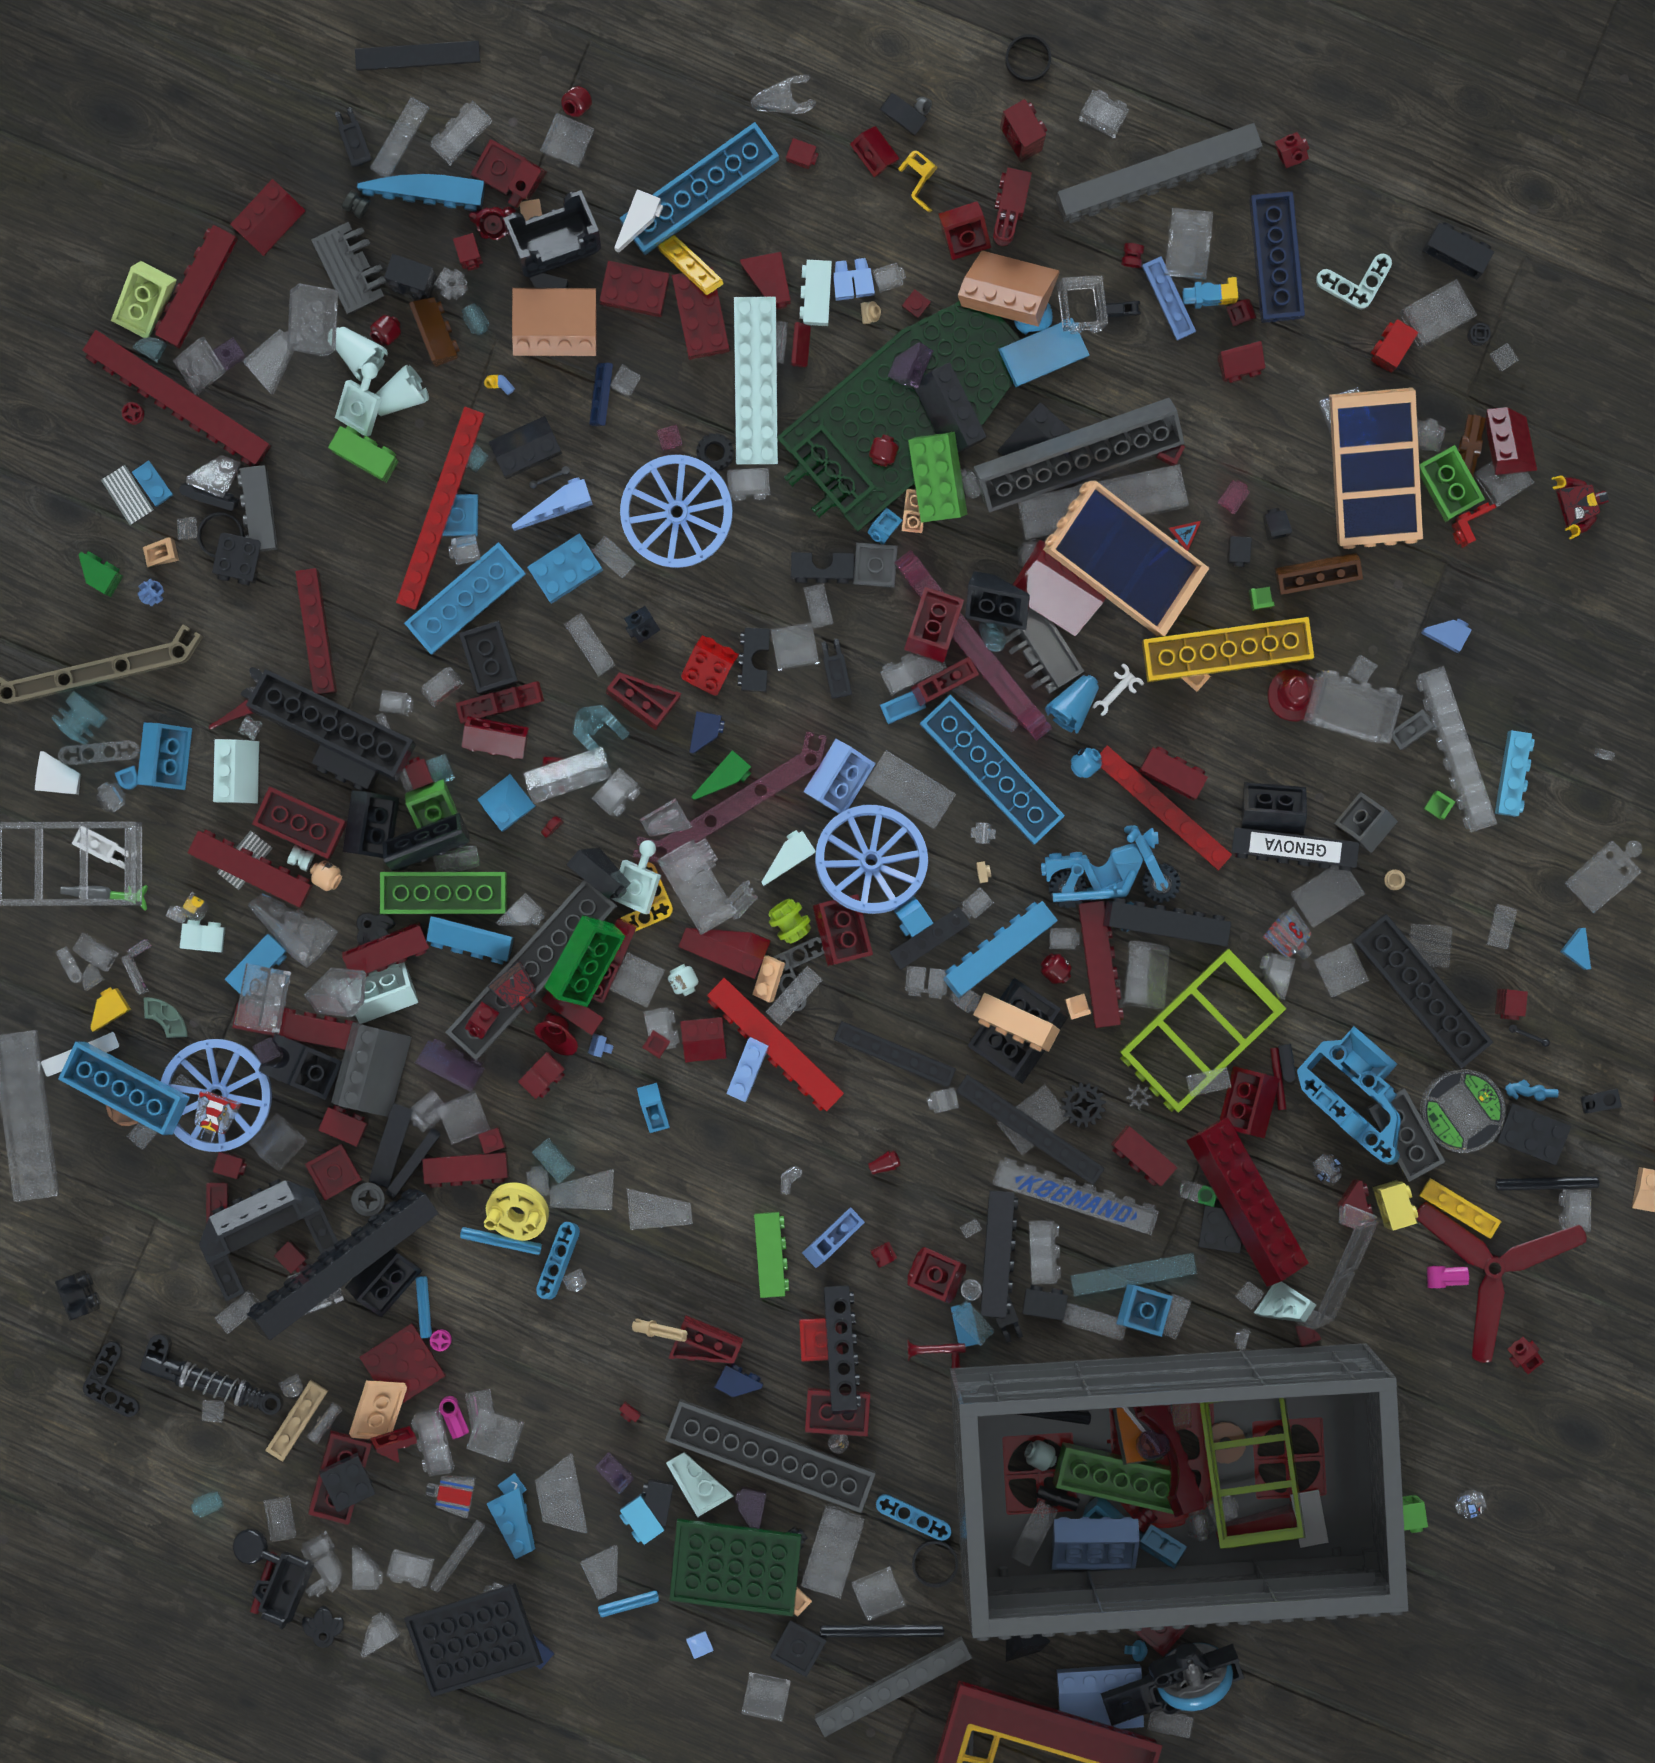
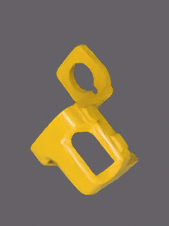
M913 151L900 165L898 170L902 172L910 165L923 176L911 196L926 211L931 212L932 209L921 201L917 195L926 180L936 171L937 166L920 152ZM918 154L927 163L921 165L914 157Z

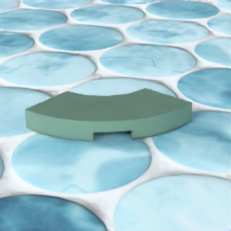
M144 997L145 1018L153 1019L160 1023L165 1030L166 1038L188 1037L186 1024L180 1013L173 1006L160 999Z

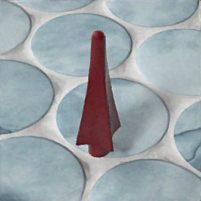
M246 699L231 712L210 724L208 728L213 729L229 721L253 714L246 706L248 700Z

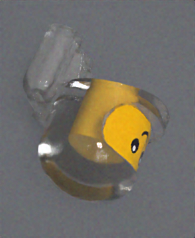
M191 891L183 907H173L170 905L165 916L177 923L185 922L186 917L200 921L207 915L209 906L207 901L194 896V892Z

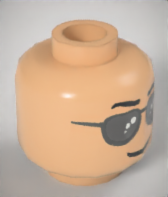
M326 860L319 864L315 863L310 870L312 883L325 891L335 890L342 880L340 868Z

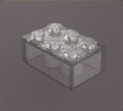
M1457 279L1400 311L1405 324L1419 332L1414 339L1419 349L1477 316Z
M301 283L290 289L287 350L320 356H328L336 350L338 290Z
M619 768L591 799L611 817L615 815L619 817L626 810L624 805L629 800L633 802L641 793L639 791L641 787Z

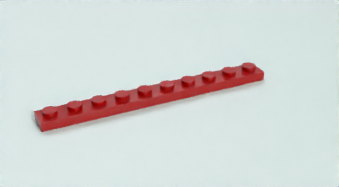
M464 406L396 603L414 610L418 608L485 413Z

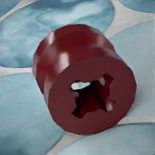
M134 402L125 404L121 411L123 419L132 425L141 423L145 416L143 408Z

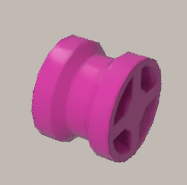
M443 1329L435 1331L430 1337V1345L436 1351L446 1350L452 1342L450 1333Z

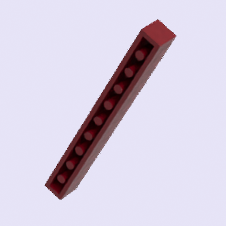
M94 331L82 351L87 354L85 356L86 359L94 364L97 361L104 365L102 368L104 371L112 376L114 373L121 376V382L129 387L133 384L139 388L137 392L145 398H148L150 395L156 399L154 403L164 410L168 407L173 411L171 415L180 421L185 418L191 422L189 427L197 432L203 430L208 434L206 438L215 444L218 441L225 445L223 449L232 455L238 453L242 456L241 461L250 467L252 464L259 466L271 448L269 443L99 331Z

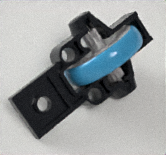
M1185 1642L1165 1657L1153 1661L1149 1665L1150 1673L1145 1678L1100 1694L1111 1726L1161 1708L1167 1715L1176 1714L1181 1711L1207 1710L1227 1694L1233 1682L1242 1680L1245 1677L1233 1644L1217 1648L1206 1643Z

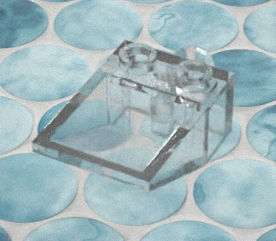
M1610 840L1565 882L1569 889L1592 913L1600 909L1642 872L1630 859L1631 857L1639 856L1642 852V845L1638 841L1628 842L1625 848L1626 851L1623 852L1614 841ZM1609 851L1613 852V857L1611 859H1608L1606 857V854ZM1621 867H1627L1628 871L1626 874L1621 873Z

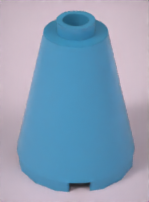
M1091 675L1081 676L1045 707L1047 715L1049 716L1051 713L1055 717L1053 721L1069 732L1075 730V733H1078L1099 689L1098 681Z

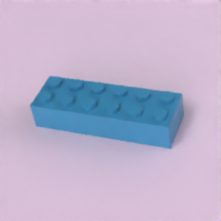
M87 1042L74 1043L58 1078L60 1081L161 1135H173L190 1098Z

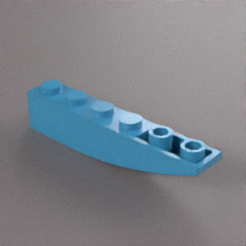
M413 174L374 179L358 183L357 188L365 196H374L375 193L382 194V197L386 199L402 197L403 201L415 202L416 199L423 200V203L427 205H436L437 202L443 203L444 207L456 208L457 205L464 206V209L468 211H477V208L482 209L486 184L481 180L447 175Z

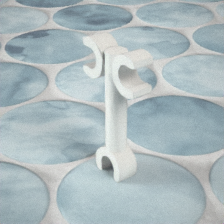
M1125 664L1121 665L1125 670L1124 675H1119L1116 671L1114 672V676L1122 680L1102 701H1097L1093 704L1092 708L1094 709L1098 705L1104 707V711L1100 714L1101 716L1107 713L1108 706L1127 686L1129 691L1135 694L1137 691L1133 688V683L1138 682L1141 686L1144 684L1140 678H1135L1129 672V668Z

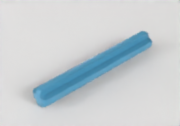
M463 1227L460 1233V1238L536 1255L541 1253L542 1244L536 1242L518 1241L503 1235Z

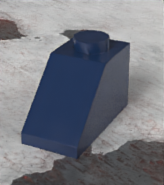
M696 712L690 746L691 754H695L718 738L719 733H723L725 721L721 720L722 716Z

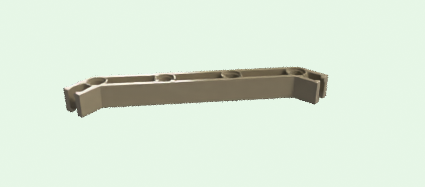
M183 624L171 643L13 681H7L0 676V702L16 704L182 664L191 658L203 636L195 632V637L188 646L182 644L186 632L190 631V628ZM178 647L184 648V655L181 658L175 656V650ZM126 661L127 669L120 672L118 670V663ZM68 674L70 682L67 685H62L61 677ZM7 688H11L13 691V695L9 699H5L3 694Z

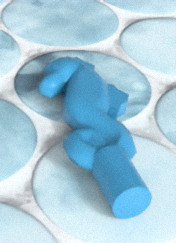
M1524 1079L1519 1083H1509L1505 1086L1507 1095L1518 1099V1094L1525 1097L1534 1095L1537 1101H1543L1546 1097L1558 1098V1089H1546L1543 1085L1529 1087L1530 1084Z

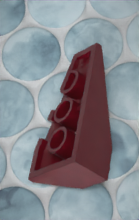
M686 928L678 947L755 979L771 941L749 932Z

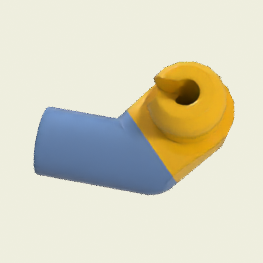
M489 375L484 380L485 387L489 389L501 388L507 395H510L515 390L503 375Z

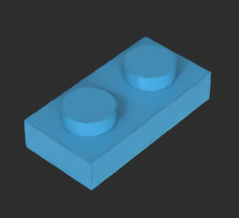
M149 460L132 471L156 507L173 496Z

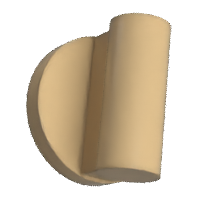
M874 301L860 303L862 323L870 324L877 322L881 315V309Z

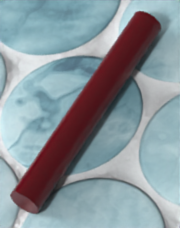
M1270 1048L1273 1075L1280 1078L1276 1092L1278 1110H1285L1286 1102L1279 1048Z
M268 1560L262 1573V1581H269L274 1567V1563ZM254 1598L250 1610L254 1614L259 1613L258 1609L261 1604L256 1598Z

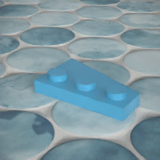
M523 1485L487 1503L515 1559L535 1549L531 1525L528 1523L526 1514L528 1511L526 1503L524 1504L522 1495L524 1493Z

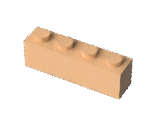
M986 993L983 994L973 1014L979 1019V1024L987 1028L992 1025L996 1027V1032L1004 1036L1009 1033L1013 1035L1012 1039L1022 1044L1026 1041L1030 1043L1029 1047L1039 1052L1042 1049L1049 1052L1060 1031L1055 1025Z

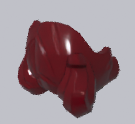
M498 207L484 208L480 212H470L469 218L471 222L476 224L477 231L482 238L498 240L506 235L503 218L511 213H515L516 210L513 207H506L503 210Z

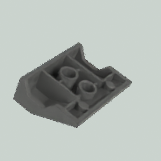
M352 1022L331 1103L389 1117L395 1102L412 1037Z

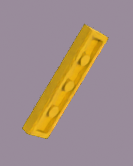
M675 235L658 245L659 251L706 295L723 285L722 279Z
M1431 1178L1428 1179L1419 1194L1423 1199L1489 1239L1492 1238L1501 1223L1499 1219Z

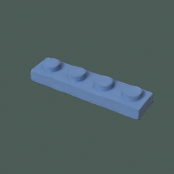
M1162 256L1143 264L1144 272L1176 341L1195 333L1196 330Z

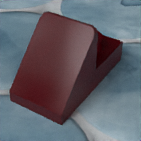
M410 1426L370 1438L377 1453L398 1463L400 1461L397 1449L407 1448L417 1443L416 1436Z

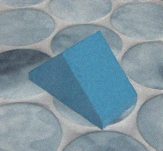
M1578 928L1560 952L1583 970L1591 969L1586 928Z

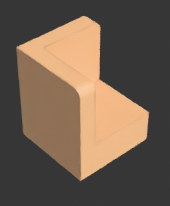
M1085 994L1064 999L1070 1020L1091 1014Z

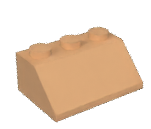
M1639 1167L1632 1208L1655 1212V1170Z

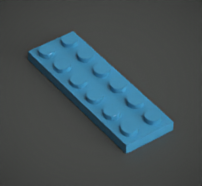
M498 542L404 624L432 655L524 577L526 573Z

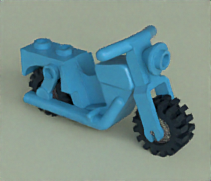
M1135 825L1124 828V832L1129 834L1127 841L1132 844L1112 849L1108 861L1103 866L1096 867L1092 865L1087 855H1082V852H1072L1070 856L1052 853L1049 854V857H1045V863H1041L1042 876H1046V881L1049 882L1050 897L1055 904L1057 903L1058 906H1064L1065 908L1076 907L1077 904L1082 903V900L1126 897L1138 874L1143 858L1148 869L1145 871V875H1143L1142 885L1147 896L1152 898L1153 901L1156 902L1157 900L1163 903V901L1168 902L1171 898H1175L1176 893L1179 892L1181 882L1177 871L1171 865L1158 863L1151 848H1155V844H1159L1158 832H1154V829L1151 828L1142 836L1139 828ZM1084 870L1092 887H1086V882L1083 876H1081Z

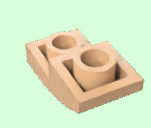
M909 488L906 490L902 531L922 533L923 522L921 523L916 489Z

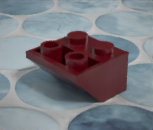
M1354 1179L1337 1204L1341 1225L1345 1227L1371 1222L1370 1217L1373 1216L1371 1204H1368L1366 1201V1196H1369L1367 1185L1359 1179Z

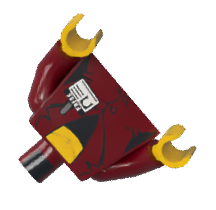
M1561 475L1552 477V480L1555 479L1557 481V486H1553V489H1558L1556 494L1566 525L1565 531L1570 530L1572 536L1569 539H1573L1586 532L1595 523L1596 515L1600 513L1599 505L1609 502L1607 492L1604 490L1595 493L1592 485H1587L1585 481L1576 478L1563 477Z

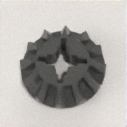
M363 1183L355 1188L351 1201L353 1208L359 1214L372 1216L383 1208L385 1197L384 1192L378 1185ZM368 1190H370V1196L377 1199L370 1202L369 1208H367L366 1201L359 1200V1198L367 1196Z

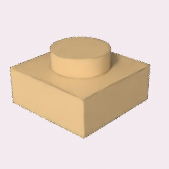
M985 861L977 862L979 884L986 883L988 878L991 877L990 866L985 865Z

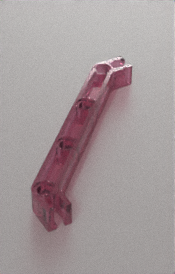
M911 550L894 562L920 598L925 587L944 593L920 559ZM960 613L952 636L953 640L967 657L970 656L977 670L1020 724L1037 741L1052 729L1051 725Z
M806 732L802 753L660 841L638 836L637 845H640L641 841L650 840L655 844L656 849L664 847L667 850V854L664 858H657L654 853V855L649 857V861L657 863L669 861L817 769L821 764L827 736L819 735L818 739L822 740L819 751L816 752L808 749L809 737H814V733ZM808 754L816 756L817 762L814 765L806 764L805 757ZM758 785H764L767 788V793L764 796L755 794V788ZM708 816H714L717 819L714 827L706 826L705 820ZM635 849L633 857L641 858L642 854H638V849Z

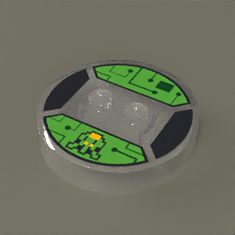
M1455 1069L1436 1077L1426 1088L1420 1104V1116L1434 1142L1454 1152L1468 1153L1486 1147L1498 1136L1505 1120V1102L1498 1086L1486 1075L1468 1069Z

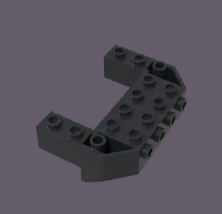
M281 1179L269 1183L270 1188L264 1191L259 1188L250 1192L251 1197L245 1200L240 1197L231 1202L232 1206L226 1209L221 1206L212 1211L213 1215L208 1218L199 1246L225 1301L245 1293L228 1254L304 1218L320 1254L326 1251L330 1252L335 1248L334 1245L338 1240L314 1190L286 1180L281 1182Z

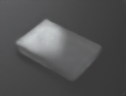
M1333 865L1331 869H1326L1290 893L1312 928L1365 895L1350 871L1339 870V866Z
M1045 1084L1016 1106V1108L1051 1132L1070 1118L1069 1116L1063 1117L1066 1110L1060 1109L1062 1105ZM1000 1121L996 1122L1021 1155L1035 1146Z

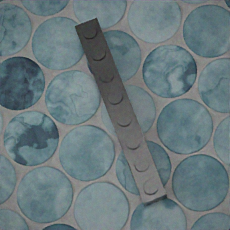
M961 1636L815 1714V1720L822 1734L826 1737L972 1659V1654Z

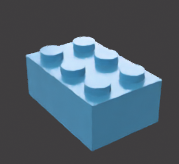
M580 533L527 567L551 604L603 571Z

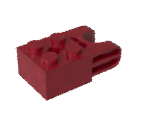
M1007 168L1006 173L1002 172L999 189L1003 190L1002 193L997 194L994 208L998 209L993 240L998 246H1008L1013 240L1017 220H1022L1032 172Z

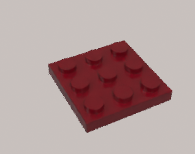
M413 1323L359 1357L374 1381L406 1384L407 1390L402 1404L446 1376Z

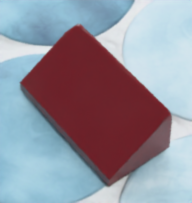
M796 322L794 326L791 365L807 367L811 327L800 322Z

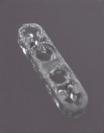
M129 740L65 746L58 752V758L61 763L66 765L132 760L139 756L140 746L136 742ZM129 744L136 748V751L132 752V756L127 752H122V757H119L120 750L118 745H121L120 749H127ZM107 746H112L115 749V755L111 758H107L104 754ZM80 748L79 757L81 761H77L78 757H71L70 761L63 758V754H66L67 750L70 753H78L76 749ZM86 748H92L95 752L94 757L90 760L85 759L83 755Z

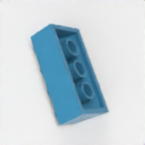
M431 916L426 941L431 942L430 946L443 949V945L449 946L452 952L463 954V951L472 952L471 957L483 959V956L491 957V962L503 965L504 961L509 962L515 937Z

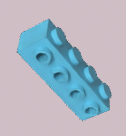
M1513 730L1507 733L1495 814L1516 817L1519 816V812H1523L1524 800H1522V794L1526 792L1528 785L1525 775L1526 771L1529 772L1531 766V759H1528L1529 751H1533L1534 739H1531V733Z

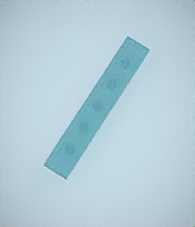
M1188 1253L1071 1275L1070 1277L1075 1297L1127 1287V1284L1139 1285L1197 1274L1194 1254Z

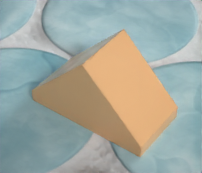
M165 538L143 547L147 567L179 561L175 540L172 538Z

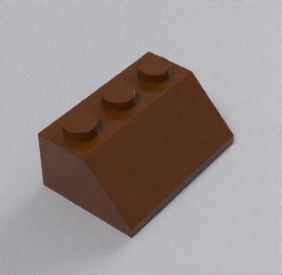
M432 297L410 302L413 315L435 367L457 359V352L460 349L456 339L452 341L449 335L453 331L449 321L444 322L442 314L445 311L441 301L436 302V299Z

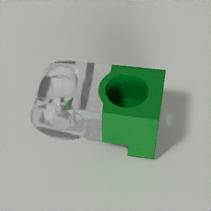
M1181 1180L1177 1196L1211 1207L1215 1206L1217 1196L1212 1187Z

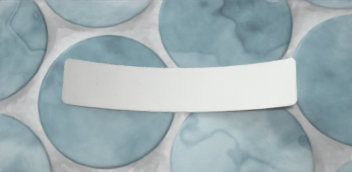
M114 1032L88 1042L106 1053L119 1047ZM71 1050L41 1061L46 1076L62 1071Z

